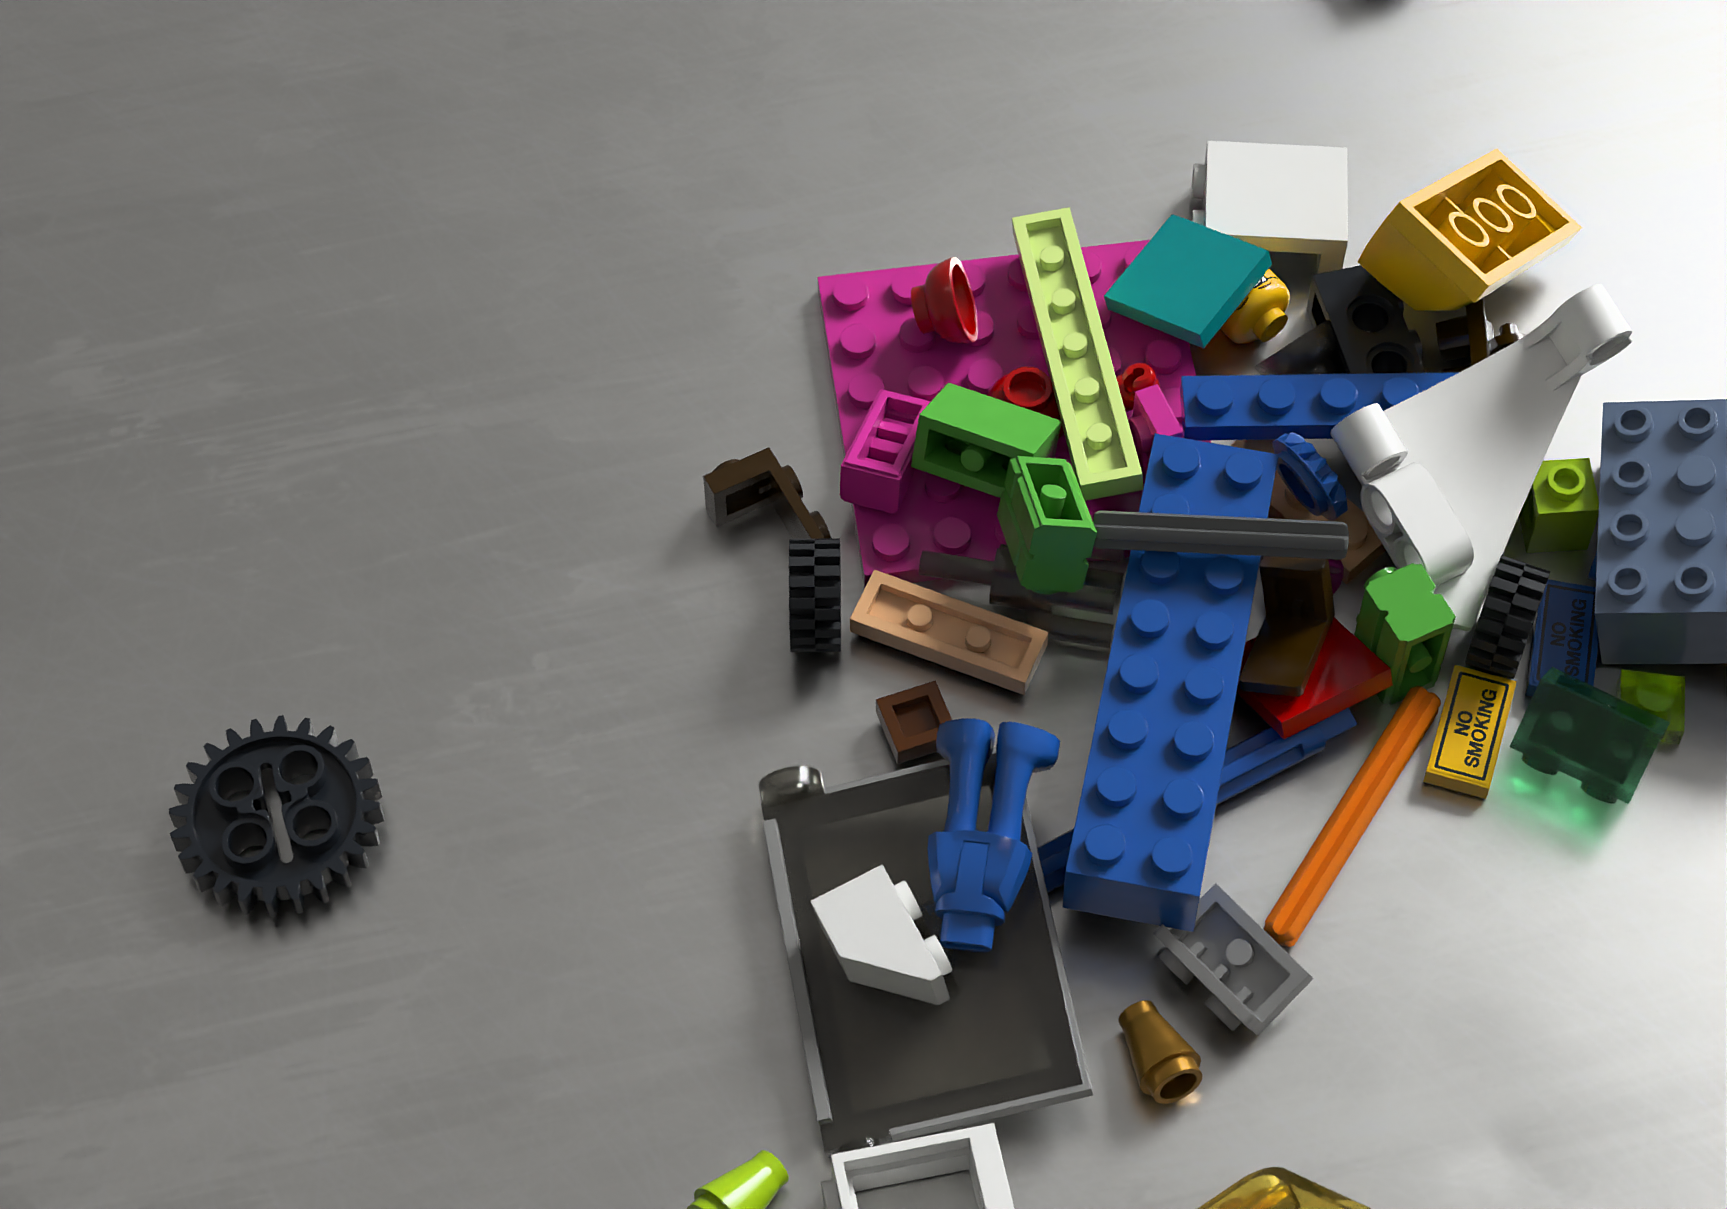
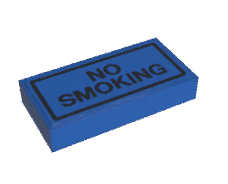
M1548 579L1534 620L1526 696L1589 706L1593 696L1599 641L1595 619L1596 587Z

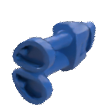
M975 718L949 720L938 727L936 739L937 752L949 761L950 786L944 831L934 832L928 836V867L932 897L936 904L934 913L943 919L939 943L945 948L990 952L992 950L995 926L1004 924L1005 913H1009L1024 882L1032 858V852L1027 845L1021 842L1023 808L1028 784L1032 773L1050 770L1055 765L1059 754L1060 740L1047 731L1016 722H1002L999 724L991 815L988 831L984 832L976 831L984 770L994 750L995 732L989 723Z

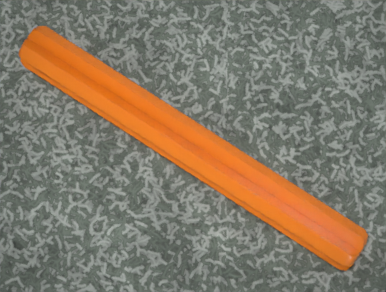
M1415 686L1408 691L1269 913L1263 929L1282 947L1288 948L1295 945L1432 724L1441 705V700L1435 693L1428 692L1422 686Z

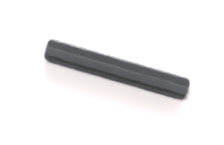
M1101 510L1095 512L1093 517V523L1097 531L1094 546L1100 549L1341 560L1346 557L1349 545L1348 526L1346 523L1338 521Z

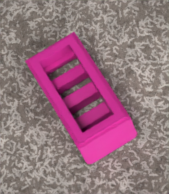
M883 389L879 390L841 464L840 497L843 501L888 513H896L916 469L911 467L919 414L931 401ZM885 418H889V419H893V420H897V421H901V422L913 424V426H912V428H911V427H907V426H903V425H899V424L887 422V421H884V419H885Z

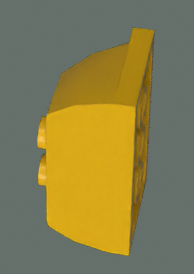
M1495 149L1399 201L1367 243L1357 262L1414 310L1455 311L1472 302L1479 301L1568 245L1582 227L1498 149Z

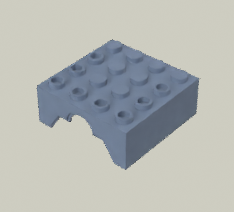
M1727 399L1603 402L1595 619L1602 664L1727 663Z

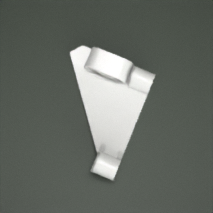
M1596 284L1578 292L1561 304L1548 319L1529 334L1473 366L1384 411L1377 403L1363 407L1344 418L1331 430V436L1362 485L1361 504L1363 511L1397 569H1400L1411 563L1422 564L1436 585L1434 594H1441L1456 616L1453 628L1470 631L1473 628L1500 557L1504 552L1534 479L1581 376L1614 357L1633 342L1631 338L1632 330L1602 284Z

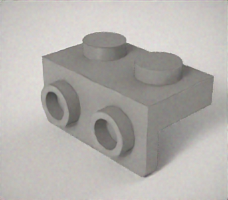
M1216 883L1199 899L1194 932L1174 928L1169 930L1162 924L1153 933L1167 947L1158 956L1160 960L1186 985L1196 976L1213 993L1204 1003L1232 1031L1243 1023L1258 1036L1314 979Z

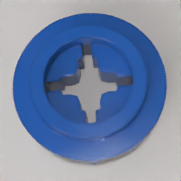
M1293 432L1289 434L1284 433L1273 441L1274 453L1279 454L1277 472L1291 493L1309 512L1315 516L1322 515L1328 520L1335 521L1348 510L1346 490L1338 482V475L1331 470L1326 458L1319 455L1313 444L1306 442L1302 436Z

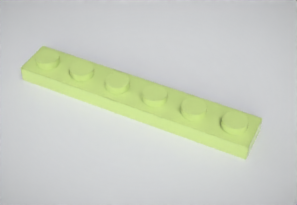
M1070 207L1013 217L1012 228L1015 244L1052 382L1074 474L1084 500L1143 490L1142 470Z

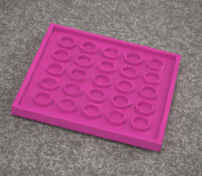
M1150 240L1081 247L1116 377L1123 374L1128 366L1135 363H1145L1151 366L1155 371L1156 378L1159 380L1160 389L1183 430L1180 399L1181 377L1196 376L1189 342L1108 310L1104 299L1106 292ZM1018 254L960 261L969 279L977 311L978 337L972 343H953L943 339L936 331L923 334L918 328L911 304V289L924 285L929 272L939 263L817 277L818 295L844 458L880 389L932 401L948 382L986 395L999 378L1019 367H1035L1049 376ZM1133 410L1126 412L1127 419L1132 418ZM885 418V419H884V421L891 422V423H895V424H899V425H903V426H907V427H911V428H912V426H913V424H909V423H905V422H901V421H897V420H893V419H889V418ZM1063 434L1058 439L1055 458L1066 459L1072 466L1065 435ZM1197 440L1211 443V440ZM1137 453L1143 474L1144 488L1149 459L1146 453ZM915 469L906 495L896 513H888L851 503L864 588L874 570L911 583L1016 571V566L1013 564L997 517L1001 498ZM1143 490L1086 500L1085 503L1092 521L1095 512L1099 510L1139 512ZM1094 546L1091 557L1086 559L1087 562L1129 558L1131 550L1100 549Z

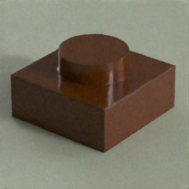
M936 680L876 699V714L897 764L937 752L936 739L938 727L940 724L952 720Z

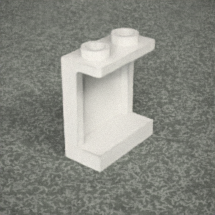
M1207 140L1204 164L1194 163L1191 196L1194 199H1202V210L1192 211V222L1268 251L1317 254V274L1343 268L1348 243L1347 148Z

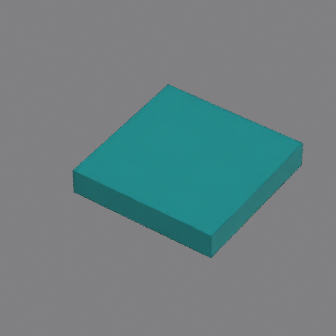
M1172 214L1106 292L1104 299L1108 310L1205 348L1271 267L1272 262L1269 251Z

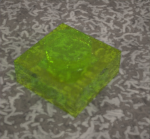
M1621 670L1617 680L1615 737L1680 744L1685 732V677Z

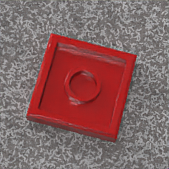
M1334 617L1304 693L1301 696L1293 697L1241 690L1240 679L1237 694L1283 739H1286L1393 686L1391 668ZM1256 637L1245 643L1240 675Z

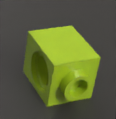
M1590 458L1542 461L1519 514L1526 553L1588 549L1599 515V499Z

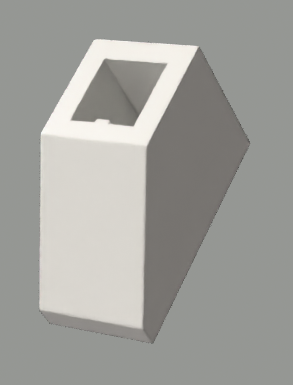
M880 865L810 901L820 927L849 981L936 1005L950 1000L943 976L952 972V967L936 936L932 935L923 940L914 920L923 915L905 880L893 885L884 866Z

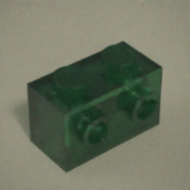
M1551 667L1541 678L1509 747L1523 753L1522 761L1537 771L1549 775H1556L1560 771L1581 781L1580 788L1588 795L1600 801L1615 804L1619 799L1629 804L1637 793L1670 722Z

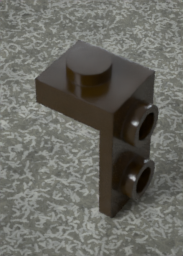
M770 447L740 460L731 459L717 466L713 472L703 476L706 510L716 527L771 503L793 539L831 538L821 514L818 511L809 513L801 500L803 498V490L790 465L781 467Z
M1264 556L1259 568L1266 616L1239 677L1241 690L1247 692L1299 697L1304 693L1335 617L1329 560Z

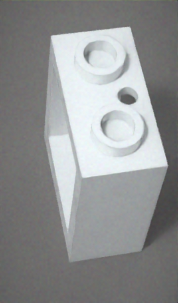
M991 1123L832 1154V1179L820 1182L824 1208L858 1209L855 1195L857 1191L969 1170L978 1209H1014L995 1125Z

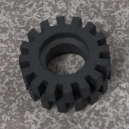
M840 538L789 539L790 652H841Z
M1503 555L1500 557L1467 653L1466 664L1514 679L1551 571Z

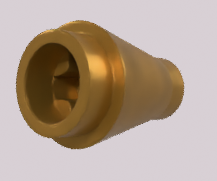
M1149 1000L1139 1001L1127 1007L1120 1014L1118 1023L1125 1034L1141 1091L1152 1095L1154 1100L1160 1104L1173 1103L1191 1094L1200 1085L1203 1078L1202 1072L1199 1069L1201 1057L1163 1018L1154 1003Z

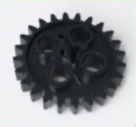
M284 715L278 716L273 731L264 732L259 721L253 719L250 724L249 737L242 739L231 728L226 730L229 746L224 750L206 743L203 746L209 760L206 766L194 762L187 763L186 768L194 784H175L174 791L179 803L182 805L169 808L170 818L174 827L177 828L170 833L176 851L181 852L178 858L186 874L194 872L193 878L201 893L214 887V895L218 905L222 907L238 895L239 905L245 915H249L258 900L265 901L270 917H276L281 901L289 899L297 913H303L305 906L304 895L313 893L324 904L329 902L326 885L334 881L340 886L349 888L352 884L346 869L347 866L351 865L366 869L369 865L366 852L361 846H379L380 839L377 828L373 826L384 822L381 803L377 802L382 798L378 779L372 778L374 774L368 757L358 758L356 744L352 739L338 745L339 741L335 728L331 725L315 737L310 718L305 717L296 731H289ZM266 768L273 770L276 790L282 804L281 812L293 853V859L289 863L281 861L279 843L272 826V813L261 776L262 771ZM302 774L315 775L310 781L303 784L294 785L290 783L294 778ZM238 791H251L249 795L239 801L227 800ZM315 829L329 830L319 839H303L308 832ZM264 846L258 854L252 857L243 858L239 856L248 847Z

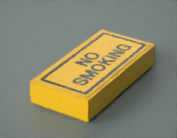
M1454 665L1423 782L1480 798H1487L1517 681Z

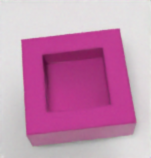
M1158 384L1135 391L1132 418L1128 419L1136 452L1139 454L1146 453L1148 459H1150L1155 433L1183 438V430Z

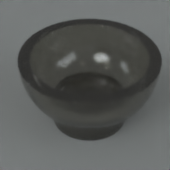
M1329 320L1316 326L1255 366L1257 372L1260 375L1335 373L1337 369L1330 360L1335 350V336Z

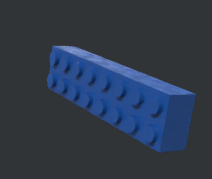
M1155 433L1139 512L1268 518L1279 454ZM1131 550L1065 871L1062 908L1157 926L1163 924L1168 928L1194 932L1261 556Z

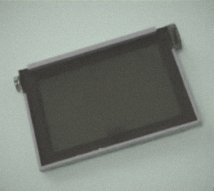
M994 747L992 756L984 770L976 831H988L996 773V747ZM946 759L824 788L822 774L819 770L808 766H792L767 774L758 784L764 818L762 822L815 1112L820 1125L824 1151L828 1157H831L832 1154L878 1146L1093 1096L1026 798L1023 808L1021 842L1027 845L1032 852L1027 875L1009 913H1005L1004 924L995 926L992 950L990 952L956 950L942 946L953 970L943 976L950 1000L936 1005L849 981L820 927L810 902L811 900L883 865L893 885L905 880L913 893L923 915L914 920V923L923 940L935 935L939 941L943 919L934 913L936 904L932 897L928 867V836L934 832L944 831L950 786V765Z

